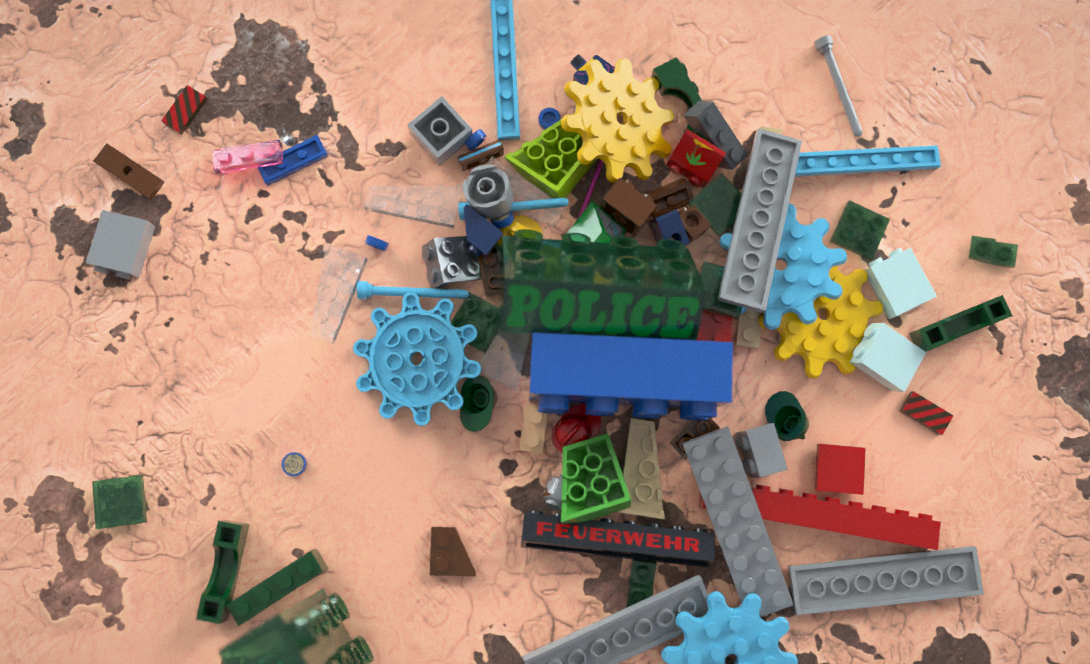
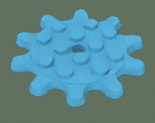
M790 203L777 260L782 259L787 264V268L781 271L775 268L766 311L763 312V324L769 330L777 329L780 326L782 316L788 312L795 313L804 324H813L817 319V313L813 306L815 299L823 296L836 300L840 298L843 292L841 285L831 280L829 271L834 266L844 264L847 260V253L841 248L829 249L824 246L822 239L829 230V222L824 218H818L809 225H802L796 219V207ZM725 233L719 239V245L729 251L732 234ZM725 266L718 267L714 272V279L718 283L722 282ZM731 304L732 311L735 314H743L748 310L747 308Z
M409 292L402 299L403 307L398 315H390L383 308H376L372 311L371 320L377 328L376 336L371 340L359 339L353 345L354 353L369 361V370L358 377L356 386L361 392H368L373 389L381 391L383 401L380 405L379 413L383 418L390 419L394 417L399 408L408 407L413 412L414 422L419 426H424L431 420V407L435 403L442 402L451 410H458L463 406V397L457 390L458 381L464 377L476 378L481 373L480 364L474 360L467 359L464 354L465 346L476 339L478 332L470 324L459 328L451 324L450 316L454 309V304L451 300L441 299L434 309L426 311L420 305L419 296ZM420 352L424 359L416 366L412 362V357L415 353Z
M718 591L711 592L707 597L708 611L703 617H694L686 611L677 614L675 622L678 628L683 631L684 640L678 646L665 647L661 653V658L666 664H725V658L729 654L737 656L733 664H798L796 655L791 652H783L778 647L779 639L789 631V622L784 617H777L771 621L762 620L759 616L762 601L754 593L748 594L741 606L730 608L727 606L722 593Z

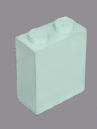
M901 248L896 249L888 254L890 258L883 261L880 257L868 263L870 268L865 270L868 275L867 280L877 299L883 304V310L888 319L894 318L937 297L911 248L902 251Z
M871 323L865 329L861 343L854 349L850 363L889 390L905 392L926 352L885 323Z

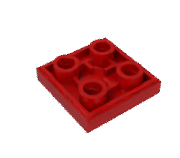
M817 444L815 491L864 495L866 448Z

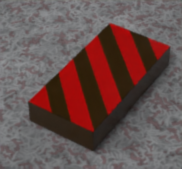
M186 85L161 122L183 135L208 98L189 85Z
M914 391L910 392L900 409V412L939 436L944 434L954 416Z

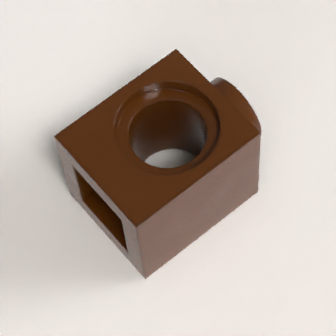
M695 204L689 209L685 206L678 211L690 244L706 233L711 227V224ZM685 219H693L696 226H688Z

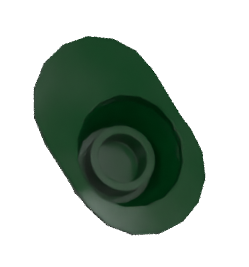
M479 375L476 378L466 379L461 388V396L464 402L460 408V420L463 427L472 432L481 431L489 424L493 409L497 403L495 389L487 378Z
M779 391L773 394L765 406V415L769 424L774 423L778 438L782 441L804 440L806 438L805 434L809 429V420L798 399L787 391Z

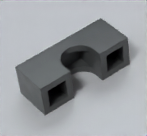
M699 100L683 115L694 133L703 135L711 144L726 152L718 168L733 170L748 156L713 101Z

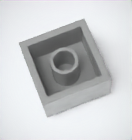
M443 96L407 125L410 135L439 167L465 146V141L473 134L472 128Z
M774 423L736 433V447L739 452L742 451L744 457L742 465L745 473L749 474L750 478H761L788 470Z

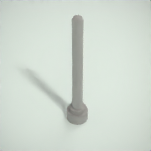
M831 35L822 36L814 41L816 50L824 55L852 131L856 137H860L863 131L832 53L834 42Z

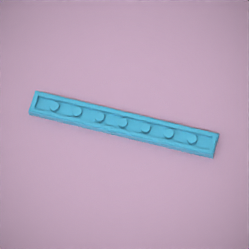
M491 0L498 141L520 140L513 0Z
M938 145L800 152L795 177L938 169L941 167Z

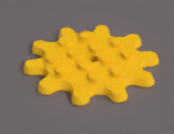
M619 59L615 64L613 73L607 72L600 61L589 60L585 65L589 78L587 85H582L576 81H569L564 86L565 94L576 104V111L572 115H565L561 119V126L566 132H576L582 137L583 145L577 152L579 162L583 165H588L594 159L602 160L606 165V177L611 183H616L619 178H622L625 167L632 168L639 179L647 180L653 172L649 161L650 155L655 154L661 158H666L672 151L670 143L662 137L661 127L672 123L674 113L670 109L660 108L654 100V94L659 88L658 80L656 78H647L642 83L637 81L632 75V64L628 59ZM617 114L624 116L623 125L618 123Z
M837 266L830 269L829 277L832 281L841 285L843 292L840 298L836 300L823 296L815 299L813 306L816 313L819 308L826 309V320L820 319L817 314L816 321L813 324L807 325L802 323L795 313L788 312L782 316L780 326L775 329L781 336L779 345L774 349V356L777 360L783 362L793 355H800L805 361V374L811 379H816L821 375L823 365L826 362L835 363L842 374L849 375L854 372L856 367L850 363L853 357V350L861 343L869 318L880 316L883 312V304L877 300L869 301L862 295L861 287L865 284L868 277L866 271L862 269H855L849 275H843ZM762 313L758 318V323L761 328L767 329L763 324L764 315Z

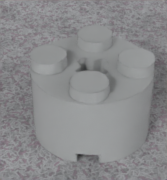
M481 165L474 168L463 182V193L469 206L485 219L498 218L508 213L513 202V191L506 173L493 165Z

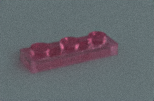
M280 140L213 150V170L216 174L283 164V151Z

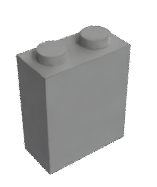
M102 210L86 263L94 267L93 271L102 274H108V271L116 272L115 276L130 280L131 276L140 278L155 226L147 220Z

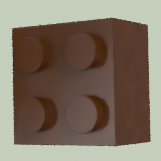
M619 178L604 196L600 208L635 238L649 221L657 205L651 196L637 191L636 186L627 179L624 181Z

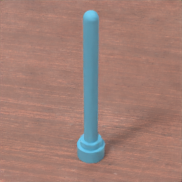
M567 198L512 202L510 211L566 207L569 201ZM460 202L458 204L461 221H464L463 209L466 204L469 206L468 202Z
M358 281L357 299L368 300V297H373V295L404 296L409 292H413L419 297L466 299L469 296V292L464 289L373 286L368 281Z

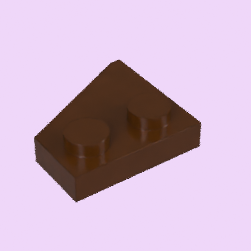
M431 527L430 576H476V570L470 561L456 527Z

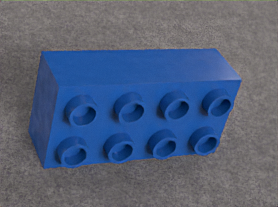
M533 333L529 401H539L538 412L548 414H566V411H569V402L586 403L585 415L614 416V413H618V405H633L632 417L661 418L662 415H668V407L680 408L679 419L708 420V418H716L718 407L732 403L733 342Z

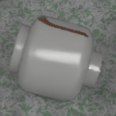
M562 474L559 477H551L543 492V499L546 501L545 505L560 512L562 511Z

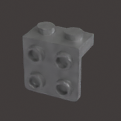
M466 236L433 238L422 246V258L426 264L427 280L431 288L441 289L449 283L477 281L482 278L478 257L468 250L470 246L467 245Z

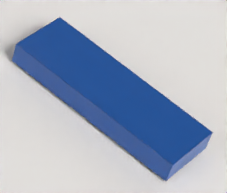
M315 135L257 163L256 166L265 184L268 186L329 156L319 136Z

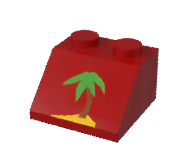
M686 129L666 166L669 167L672 173L686 177L693 186L704 189L726 155V152Z

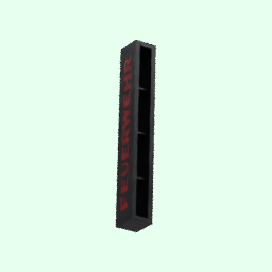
M540 511L524 513L521 548L710 568L714 562L715 533H708L706 529L690 531L684 530L681 526L662 528L659 524L651 523L644 526L637 525L634 521L616 523L608 518L600 519V521L589 520L586 522L561 523V513H555L553 516L543 515Z

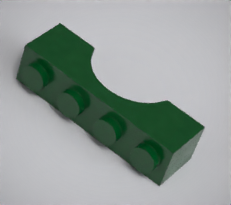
M677 57L653 69L651 78L658 80V91L661 96L677 97L687 105L688 109L699 100L702 101L698 94L699 89L694 81L691 82L687 75L688 71L683 62L680 63ZM688 124V125L686 126V129H688V130H690V131H692V132L694 133V131L692 130V128H691L690 125ZM695 133L696 135L708 141L703 135Z
M1001 295L909 334L913 343L927 352L1013 315L1004 296Z
M227 519L218 521L213 541L215 551L214 565L207 587L201 594L196 620L216 624L228 621L230 611L226 605L233 601L250 524Z
M313 549L226 606L237 625L240 626L329 568L318 550Z

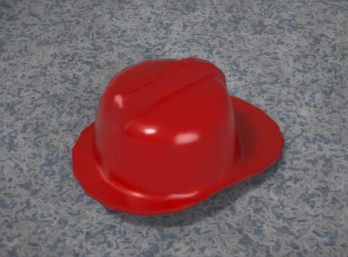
M586 404L575 405L566 412L552 429L551 438L553 445L558 451L563 453V447L594 438L600 430L601 417L585 415Z

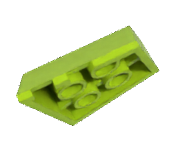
M561 120L542 131L541 135L533 141H527L522 144V148L513 154L510 152L504 156L509 164L527 182L553 199L566 198L597 160L594 159L588 165H583L579 162L577 152L583 145L582 137L576 132H566L561 126Z

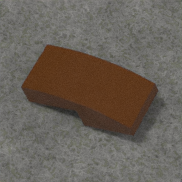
M708 418V420H693L670 444L687 460L688 458L682 443L720 429V426L712 418Z

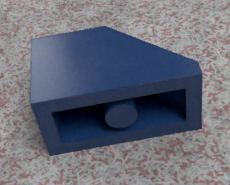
M466 204L463 214L467 245L470 246L468 250L478 258L480 256L486 258L501 240L503 232Z

